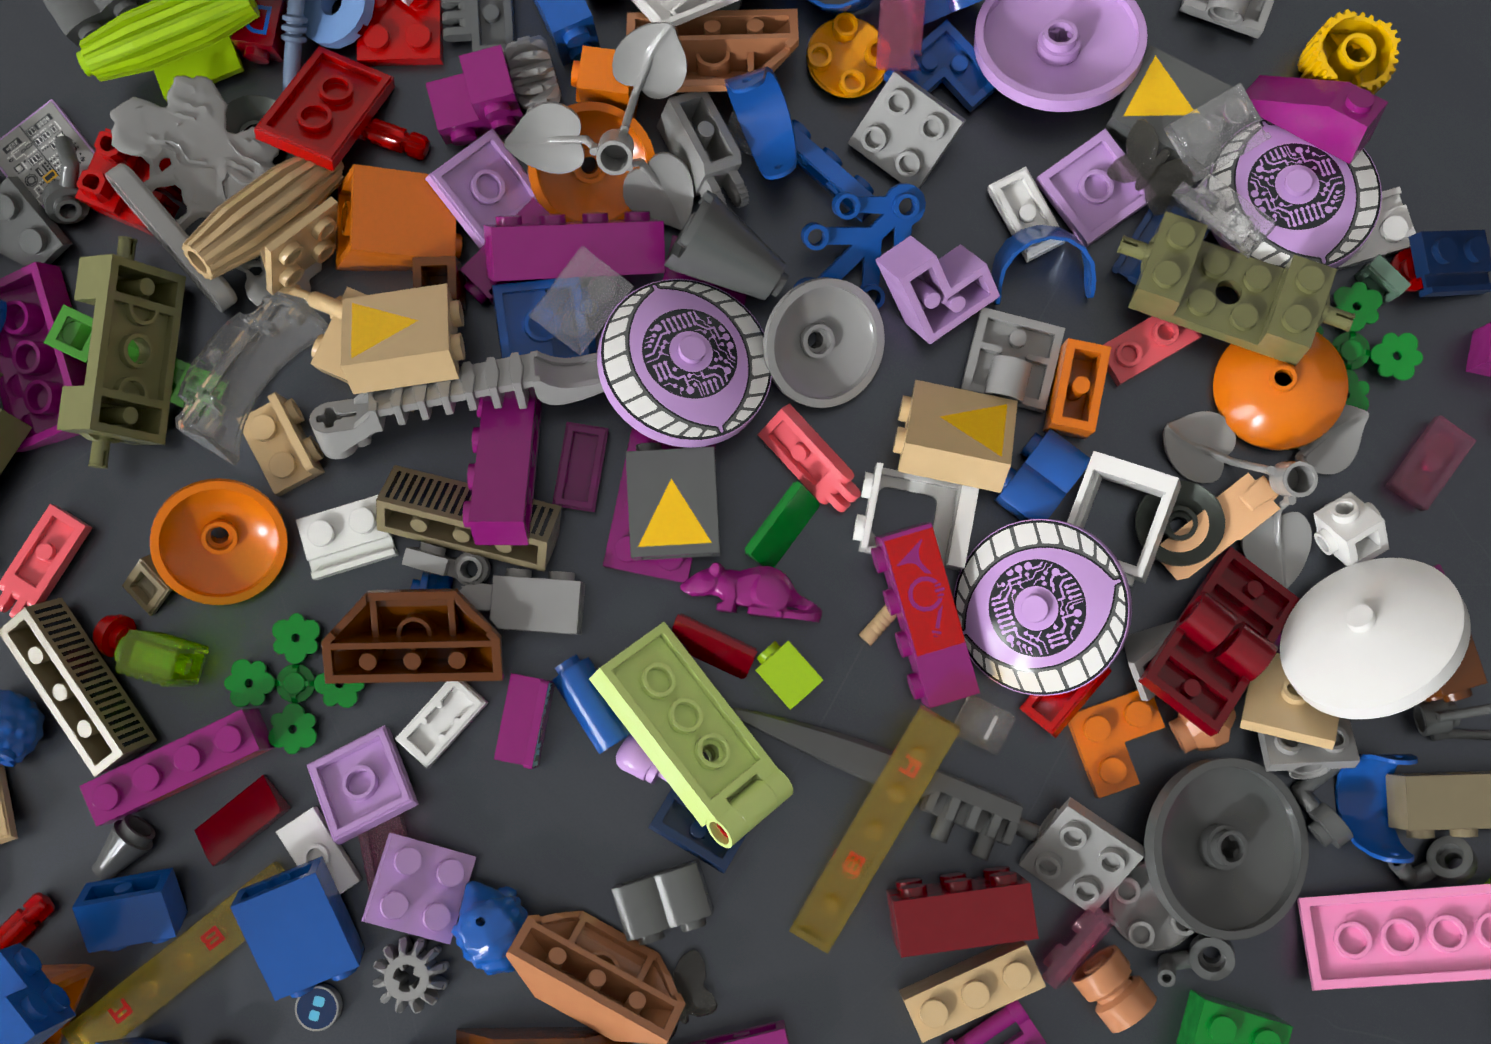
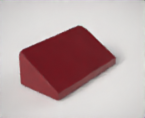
M682 613L677 615L671 630L691 656L740 679L747 677L758 653L756 651L757 648Z
M264 774L194 831L208 861L214 867L227 861L289 811L291 807Z

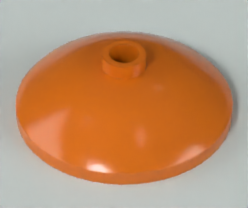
M585 101L568 105L569 108L577 113L581 120L580 135H588L596 144L599 143L601 136L606 131L620 129L625 114L624 110L616 106L597 101ZM632 117L628 134L634 142L633 159L642 158L648 163L655 155L651 140L639 122ZM582 144L585 158L593 157L596 162L595 169L591 172H584L580 166L566 174H553L528 165L530 186L538 203L550 214H565L566 222L582 221V213L593 212L608 213V220H624V212L632 211L625 203L623 197L624 180L630 171H626L621 175H609L603 172L597 164L596 155H591L590 149L585 144Z
M1318 332L1315 334L1311 348L1296 366L1230 344L1219 359L1215 370L1213 397L1218 413L1225 417L1226 424L1236 436L1260 448L1290 450L1316 441L1336 423L1346 404L1349 386L1348 375L1339 352L1329 340ZM1279 373H1285L1290 377L1291 383L1287 386H1280L1275 382L1274 377Z
M206 479L181 488L163 503L151 527L150 553L158 574L175 592L187 599L202 604L229 605L254 597L273 582L284 564L287 553V531L282 515L275 504L253 486L231 479ZM221 527L226 529L228 534L223 538H216L211 532L213 529Z

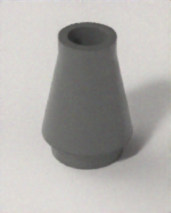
M127 815L123 820L116 821L97 860L92 865L94 874L102 880L116 878L122 871L152 848V840L155 837L153 827L147 821L135 815Z

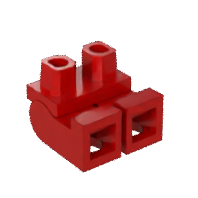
M106 128L105 131L99 132L94 143L96 151L89 167L81 172L76 183L79 189L75 198L110 218L153 236L118 195L105 176L106 172L116 165L123 163L129 166L144 183L150 177V164L142 157L119 152L111 145L112 133L110 129ZM164 158L159 163L162 172L171 165L170 158ZM176 185L156 188L152 192L153 195L170 215L175 218L179 206L168 197L182 202L181 189Z

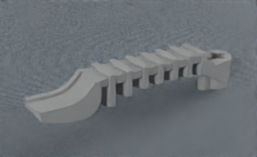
M538 350L524 355L514 352L507 358L495 360L494 357H487L486 362L471 364L470 361L463 362L462 366L459 367V379L360 393L354 399L323 403L312 411L309 422L322 453L331 459H343L352 455L359 447L369 445L372 441L371 435L384 430L387 415L395 414L398 424L405 425L410 411L419 409L422 420H428L431 417L433 406L443 405L446 415L454 414L456 402L467 400L468 407L472 411L478 409L480 397L491 396L495 409L502 408L505 392L514 391L519 409H525L529 402L530 394L528 388L534 387L537 398L549 405H565L600 394L604 390L598 374L597 353L560 358L546 355Z

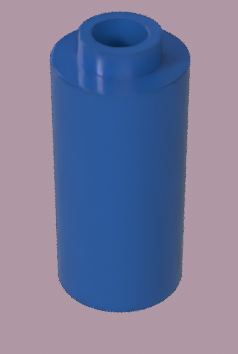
M576 654L555 668L558 676L552 680L599 754L631 734L589 680L597 671L589 657L580 660Z

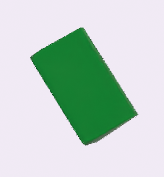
M798 481L796 483L793 482L745 547V554L761 566L775 568L818 510L820 505L818 500Z

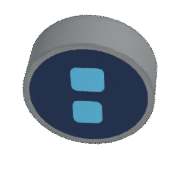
M325 983L316 984L310 992L298 997L295 1003V1015L298 1022L310 1031H322L329 1028L339 1019L343 1009L340 993L333 986Z

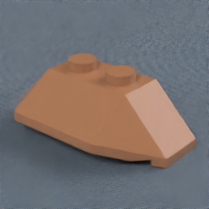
M798 9L716 10L675 26L687 60L686 77L677 92L727 91L725 79L767 66L775 72L799 46ZM642 12L627 13L626 35L640 26L651 23L650 20Z
M584 911L553 913L545 916L529 915L505 955L535 998L612 1041L667 1044L686 1005L681 993L678 994L673 978L658 952L645 945H639V942L636 940L627 941L624 933Z

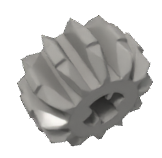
M528 35L517 38V41L507 43L505 55L521 107L525 111H529L540 103H559L562 96L546 39L541 35L533 37Z
M403 936L399 939L398 947L390 943L383 948L386 959H378L374 962L373 967L384 975L374 979L372 986L376 988L386 987L387 992L381 996V1003L385 1004L393 997L397 999L395 1004L396 1013H402L408 1003L415 1014L420 1013L424 1009V1001L434 1005L440 999L436 990H444L449 984L445 977L438 975L449 969V962H436L435 957L441 953L442 948L437 945L429 952L426 951L427 938L419 937L413 946L409 936ZM410 965L415 967L413 974L419 977L413 983L408 981L409 974L404 971Z

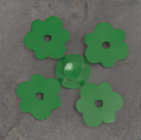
M1356 282L1351 288L1340 287L1333 294L1335 308L1355 313V318L1349 330L1351 332H1345L1337 336L1332 345L1339 352L1347 370L1349 386L1346 405L1367 411L1369 401L1365 395L1370 390L1369 384L1365 381H1358L1357 374L1352 370L1362 367L1370 356L1371 360L1379 365L1378 372L1381 376L1390 377L1393 375L1396 379L1404 381L1414 375L1415 366L1423 361V354L1416 350L1418 348V339L1411 333H1404L1400 336H1397L1395 333H1387L1383 336L1382 343L1375 345L1370 352V346L1366 338L1356 332L1363 329L1366 323L1373 324L1379 319V313L1376 309L1382 305L1383 298L1377 290H1367L1365 283ZM1353 304L1358 305V310H1354ZM1319 326L1316 332L1323 336L1324 330ZM1394 353L1398 355V360L1394 359Z
M299 613L292 614L289 620H278L273 625L272 633L277 639L273 644V649L278 654H285L286 660L292 663L280 671L276 680L272 674L266 673L267 666L263 661L251 663L249 660L239 659L231 667L232 675L228 676L224 681L225 688L231 691L230 700L237 707H245L250 703L254 706L262 705L266 700L265 694L272 692L275 686L281 698L291 702L285 706L283 713L272 715L270 722L274 728L271 729L268 735L272 746L277 748L284 747L288 754H296L300 751L301 747L309 748L317 741V732L313 728L317 721L316 717L312 713H305L304 708L298 704L299 702L306 700L315 689L318 693L324 694L323 702L327 706H335L338 703L341 707L350 708L357 703L358 692L365 687V683H344L343 687H339L338 683L325 684L324 673L317 675L315 678L306 666L299 664L305 660L307 654H314L318 651L319 644L316 639L321 633V627L318 622L305 620L304 616ZM297 634L300 636V640L298 642H296L295 636ZM250 680L253 681L252 687L249 686ZM294 725L297 727V731L295 733L292 731V727Z

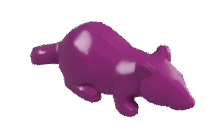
M714 562L710 568L695 573L680 585V589L690 596L714 595L721 598L722 602H719L716 610L719 612L737 613V607L742 606L748 607L747 614L758 617L789 618L820 623L822 617L821 608L800 595L784 572L771 566H757L739 571L733 569L725 570L723 565ZM787 608H796L800 610H791Z

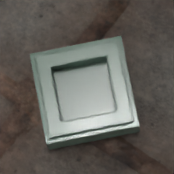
M1380 254L1366 263L1354 275L1358 282L1366 284L1367 290L1373 289L1380 292L1383 298L1382 304L1384 305L1400 296L1411 286Z

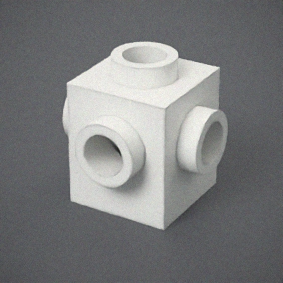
M1348 492L1313 513L1317 532L1314 534L1316 543L1326 555L1333 554L1346 566L1372 560L1389 550L1385 520L1372 503H1364L1352 492Z

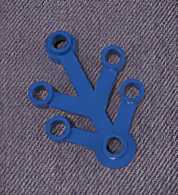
M900 183L891 187L885 196H855L847 191L838 193L833 198L832 210L840 218L850 220L856 217L858 213L881 215L869 227H824L817 222L806 224L801 231V240L811 250H821L826 245H850L817 278L842 279L863 259L862 284L860 288L866 293L873 289L877 291V298L874 303L879 309L884 304L885 293L879 287L880 269L875 259L881 256L882 239L893 228L894 246L911 236L912 225L918 222L925 212L926 201L922 191L912 184ZM845 198H851L853 202L852 209L847 213H841V201ZM905 198H909L911 200L910 210L906 213H901L899 210L900 202ZM814 229H820L822 233L820 241L814 244L810 243L808 240L809 233ZM804 277L797 281L794 287L815 278Z

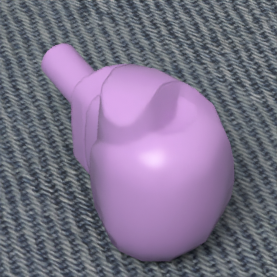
M630 734L617 752L616 763L618 767L643 781L646 780L650 784H654L658 777L666 781Z

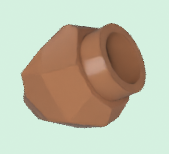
M1235 709L1232 710L1219 733L1211 737L1180 713L1177 718L1168 723L1185 754L1194 749L1197 751L1216 750L1229 742L1231 728L1236 719Z

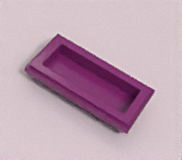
M566 422L552 504L562 506V508L595 513L609 428Z

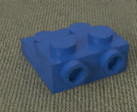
M579 277L492 285L501 358L510 357L511 353L514 352L524 355L537 350L546 355L560 358H571L596 353L593 329L586 330L584 313L590 312L589 292L587 287H580Z

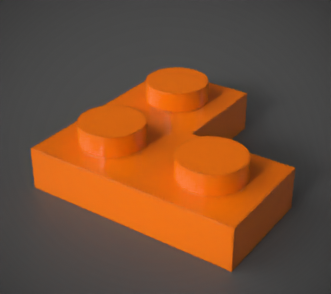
M1138 689L1080 709L1068 723L1095 798L1100 799L1140 784L1125 742L1165 728L1155 698L1153 697L1149 701H1142Z

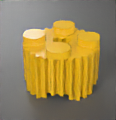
M1346 9L1343 13L1338 12L1334 17H1330L1306 44L1297 63L1299 71L1303 73L1300 78L1350 82L1375 95L1391 79V75L1396 71L1394 66L1399 61L1395 58L1399 54V51L1396 49L1401 39L1395 37L1397 30H1391V22L1385 23L1380 19L1374 21L1373 15L1367 18L1364 12L1357 16L1355 11L1351 12L1349 9Z

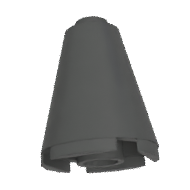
M706 190L698 202L700 206L697 212L691 213L668 254L670 257L664 262V266L672 271L761 300H766L770 294L777 297L789 277L787 273L783 272L786 262L716 194Z

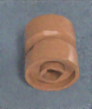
M1116 945L1107 946L1093 954L1074 972L1071 978L1073 984L1088 1002L1097 1001L1095 1012L1112 1033H1119L1136 1024L1146 1016L1157 1001V996L1141 976H1130L1132 972L1131 964Z

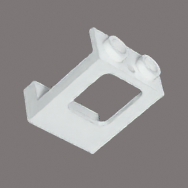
M878 462L874 467L873 473L865 472L861 497L867 498L868 503L865 515L857 514L853 532V540L860 541L859 552L871 554V548L877 547L874 539L876 536L872 532V524L878 493L883 488H891L931 496L936 500L937 506L933 530L944 568L957 571L965 568L979 488L898 472V470L883 468L884 463Z

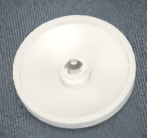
M1378 558L1355 563L1324 578L1298 601L1287 618L1280 639L1281 664L1285 675L1297 693L1308 704L1321 712L1346 719H1374L1390 716L1414 707L1426 700L1453 676L1460 666L1469 645L1471 635L1470 616L1467 606L1455 585L1442 572L1430 565L1405 558Z

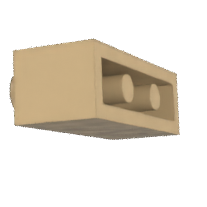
M1024 941L997 945L900 989L899 992L922 1043L1045 988L1046 985L1028 945Z

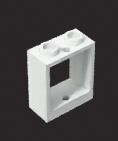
M1093 451L1067 522L1084 529L1102 479L1160 497L1161 501L1137 566L1119 561L1129 586H1133L1134 580L1145 584L1181 488L1180 480L1178 477Z

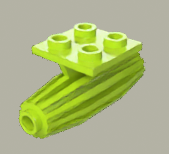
M153 0L120 14L80 40L79 46L81 50L76 52L77 60L87 76L94 75L101 82L154 70L163 97L167 101V93L176 76L185 75L191 78L197 75L204 76L212 80L213 83L245 71L235 44L231 40V35L260 17V11L255 0Z

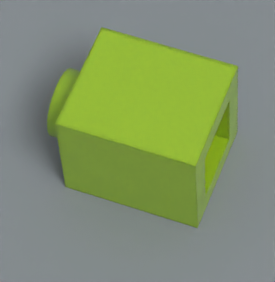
M789 640L782 647L774 641L756 657L761 665L755 671L790 710L824 681Z

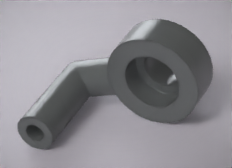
M59 136L55 140V147L61 163L60 178L45 187L42 193V202L47 216L52 221L63 225H71L83 220L87 216L90 207L75 198L79 189L76 183L78 181L80 163L72 139L68 136ZM64 204L74 205L70 208H61Z
M1330 769V771L1320 777L1299 779L1292 785L1290 791L1312 820L1308 828L1315 838L1325 847L1332 843L1336 848L1340 849L1354 836L1340 816L1326 803L1321 802L1313 793L1340 771V769Z
M1444 836L1435 840L1428 848L1427 861L1415 867H1412L1410 863L1388 862L1389 867L1400 881L1409 888L1416 887L1436 877L1448 884H1461L1471 879L1478 868V858L1471 846L1464 839L1452 836ZM1452 859H1462V863L1457 868H1448V864Z
M1198 934L1191 941L1189 950L1160 955L1158 958V982L1164 987H1171L1176 982V970L1192 968L1198 976L1206 980L1217 981L1224 979L1230 975L1235 966L1234 947L1230 940ZM1212 946L1216 947L1220 954L1216 958H1209L1204 955L1203 951L1205 948Z

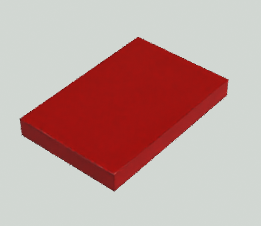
M318 46L254 128L255 138L334 171L395 88L394 77Z

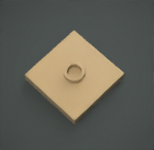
M1276 653L1268 667L1248 684L1240 728L1333 750L1336 742L1339 717L1319 711L1308 704L1297 693L1285 675L1280 654Z

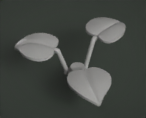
M654 22L640 26L626 35L617 46L613 56L612 68L615 79L621 84L633 86L620 129L606 131L601 136L599 143L596 144L588 135H580L581 120L575 111L562 103L544 102L526 112L506 138L504 146L516 158L531 167L548 173L566 174L576 170L583 164L585 152L582 144H585L590 149V154L596 155L597 164L603 172L609 175H621L626 171H630L624 180L623 197L625 203L632 211H650V219L663 220L664 224L682 230L691 215L694 200L693 180L688 167L680 158L669 152L655 154L648 163L642 158L633 159L634 142L628 134L641 90L650 98H666L681 88L686 77V55L675 27L668 22Z
M1345 404L1340 417L1327 433L1316 441L1298 448L1300 451L1295 455L1296 461H1282L1275 466L1258 464L1228 456L1235 447L1236 434L1226 424L1224 416L1211 411L1194 412L1167 423L1163 431V443L1172 466L1181 476L1192 482L1213 483L1217 481L1222 475L1224 463L1269 475V483L1272 490L1284 496V499L1277 504L1281 509L1241 540V551L1244 557L1287 589L1299 576L1307 561L1311 549L1312 531L1309 522L1303 514L1299 512H1286L1282 514V511L1287 506L1294 505L1296 497L1308 496L1315 490L1318 483L1317 473L1336 474L1346 469L1352 463L1359 450L1362 433L1369 418V413L1358 407Z

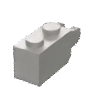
M688 92L668 98L656 127L670 153L680 158L688 167L693 180L694 197L699 195L702 197L706 190H709L727 204L724 194H722L720 189L724 188L733 206H736V208L747 206L749 204L748 191L738 172L742 164L740 150L709 93Z
M506 568L505 576L493 575V584L476 583L474 585L473 583H466L459 590L477 610L490 612V620L498 629L582 635L585 583L575 581V573L549 571V579L532 578V570Z

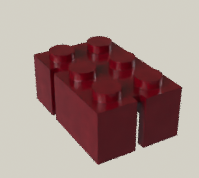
M1009 866L986 868L983 870L984 876L977 877L976 879L966 878L965 872H955L940 875V882L922 884L921 878L896 881V888L886 891L893 940L901 958L1039 939L1031 883L1017 872L1010 871Z

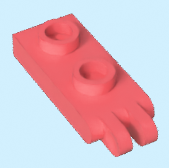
M1151 316L1103 344L1111 347L1107 372L1118 387L1203 336L1199 332Z
M790 403L781 408L757 434L820 503L824 505L830 503L837 511L845 512L850 507V502H855L861 496L859 488L851 481L854 478L853 471Z
M49 504L0 580V590L3 591L0 595V611L5 613L13 606L9 614L13 618L24 607L45 602L93 527L61 507Z

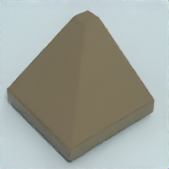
M151 554L140 558L122 585L149 616L155 615L173 590L158 574Z

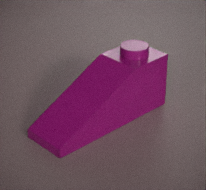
M1259 75L1237 102L1238 106L1348 164L1352 163L1370 141L1388 104L1387 101L1372 94L1370 91L1350 82Z

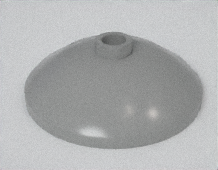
M824 277L811 279L795 286L776 304L769 316L764 332V361L772 376V381L787 397L810 407H833L853 399L871 382L881 363L885 345L883 321L877 306L869 295L848 281ZM815 332L816 341L812 346H809L808 337L811 333Z

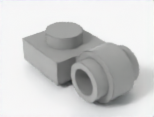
M422 541L420 547H406L402 565L441 576H450L456 578L463 585H466V583H473L474 585L476 583H483L488 579L491 572V565L486 557L465 552L454 558L445 555L446 547ZM470 561L475 562L478 571L475 576H471L467 572V564Z

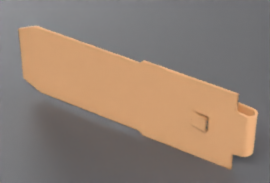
M1247 473L1216 497L1221 504L1225 516L1224 535L1217 549L1208 558L1194 565L1181 567L1162 564L1176 580L1191 577L1235 541L1242 540L1281 508L1274 502L1279 494L1272 490L1269 481L1264 475L1255 480ZM1206 510L1197 515L1198 527L1191 538L1184 541H1175L1168 538L1160 546L1172 552H1186L1198 547L1206 538L1209 530V518ZM1189 521L1174 534L1181 536L1189 533L1193 528V521Z

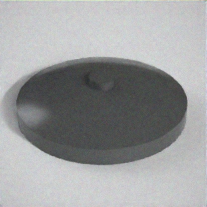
M1222 757L1208 758L1197 761L1180 770L1165 784L1158 794L1146 824L1144 837L1145 864L1150 883L1157 898L1177 922L1196 933L1223 940L1247 939L1272 928L1289 912L1302 889L1308 867L1309 842L1307 828L1295 797L1285 783L1271 771L1266 772L1265 767L1249 760Z

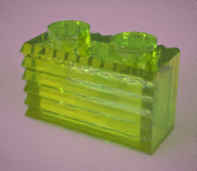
M130 629L126 636L121 638L116 647L115 661L117 665L115 669L118 674H126L127 677L143 679L144 682H152V684H160L161 687H193L199 682L209 646L162 632Z

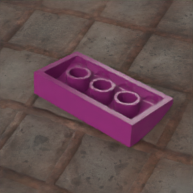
M35 261L0 278V299L7 302V316L0 332V372L4 374L0 378V398L4 411L33 427L16 452L37 449L80 435L57 430L62 387L83 386L87 363L44 344L63 304L71 308L72 306L60 266Z

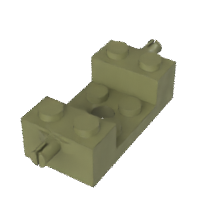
M1167 211L1149 243L1127 237L1126 235H1123L1117 253L1142 260L1141 273L1128 308L1294 366L1311 348L1316 331L1322 323L1348 332L1354 322L1355 313L1330 306V289L1337 272L1336 268L1297 255H1293L1285 268L1203 241L1208 225ZM1222 286L1229 287L1235 291L1238 300L1234 304L1222 303L1217 298L1215 290Z
M118 236L117 255L105 254L80 257L74 300L95 306L85 384L83 386L62 387L57 430L80 434L87 440L92 441L88 466L108 469L110 444L121 442L131 445H165L186 276L135 261L138 240L127 236ZM131 340H134L139 347V357L136 362H133L128 354V345Z

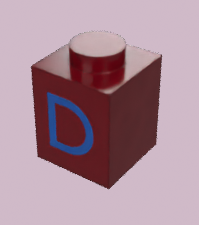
M255 0L260 11V17L233 33L231 40L241 51L244 58L258 64H269L270 60L284 62L285 41L281 39V34L285 33V31L281 29V26L286 23V21L282 20V14L287 13V4L284 0Z

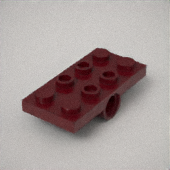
M1230 546L1221 553L1138 682L1210 737L1219 733L1250 681L1257 678L1275 657L1278 647L1274 642L1300 598Z

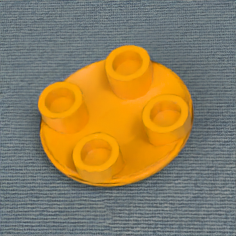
M844 12L838 14L835 19L822 24L813 33L807 47L806 62L812 78L823 90L838 97L855 98L870 93L881 84L884 79V73L889 67L891 48L882 34L873 25L856 18L851 13Z

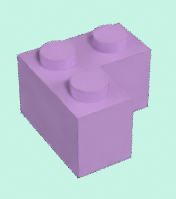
M909 236L875 259L905 323L929 344H932L1000 297L987 264L961 244L938 259L932 251L914 237Z

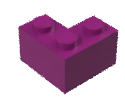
M501 45L459 55L463 73L426 83L437 130L446 145L451 143L456 146L470 144L478 136L484 135L492 128L497 135L511 133L524 116L523 108L518 101L508 62Z

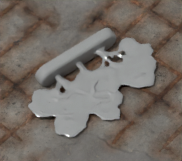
M185 75L176 76L167 93L168 105L166 107H161L141 98L132 97L110 111V118L115 122L111 130V145L121 153L142 157L150 164L149 179L143 183L136 173L123 163L116 165L106 172L105 176L118 195L205 297L223 313L236 303V293L222 275L213 280L206 279L189 263L182 249L183 243L189 237L184 230L199 218H207L220 204L268 169L275 166L273 160L279 155L280 149L257 140L254 132L255 127L253 126L237 134L226 130L227 119L225 114L228 104L224 101L212 80L198 75L194 78ZM164 158H170L171 165L162 172L159 167L160 161ZM172 185L180 188L183 202L187 206V213L175 220L153 195L152 192L156 188ZM261 256L258 260L248 261L236 267V269L246 273V293L248 299L256 306L271 307L282 299L299 304L304 303L303 300L298 298L291 299L279 292L272 295L266 290V270ZM315 262L307 268L302 278L296 284L300 285L301 289L311 292L309 280L322 270V263ZM251 267H261L263 271L260 275L255 276L249 269Z

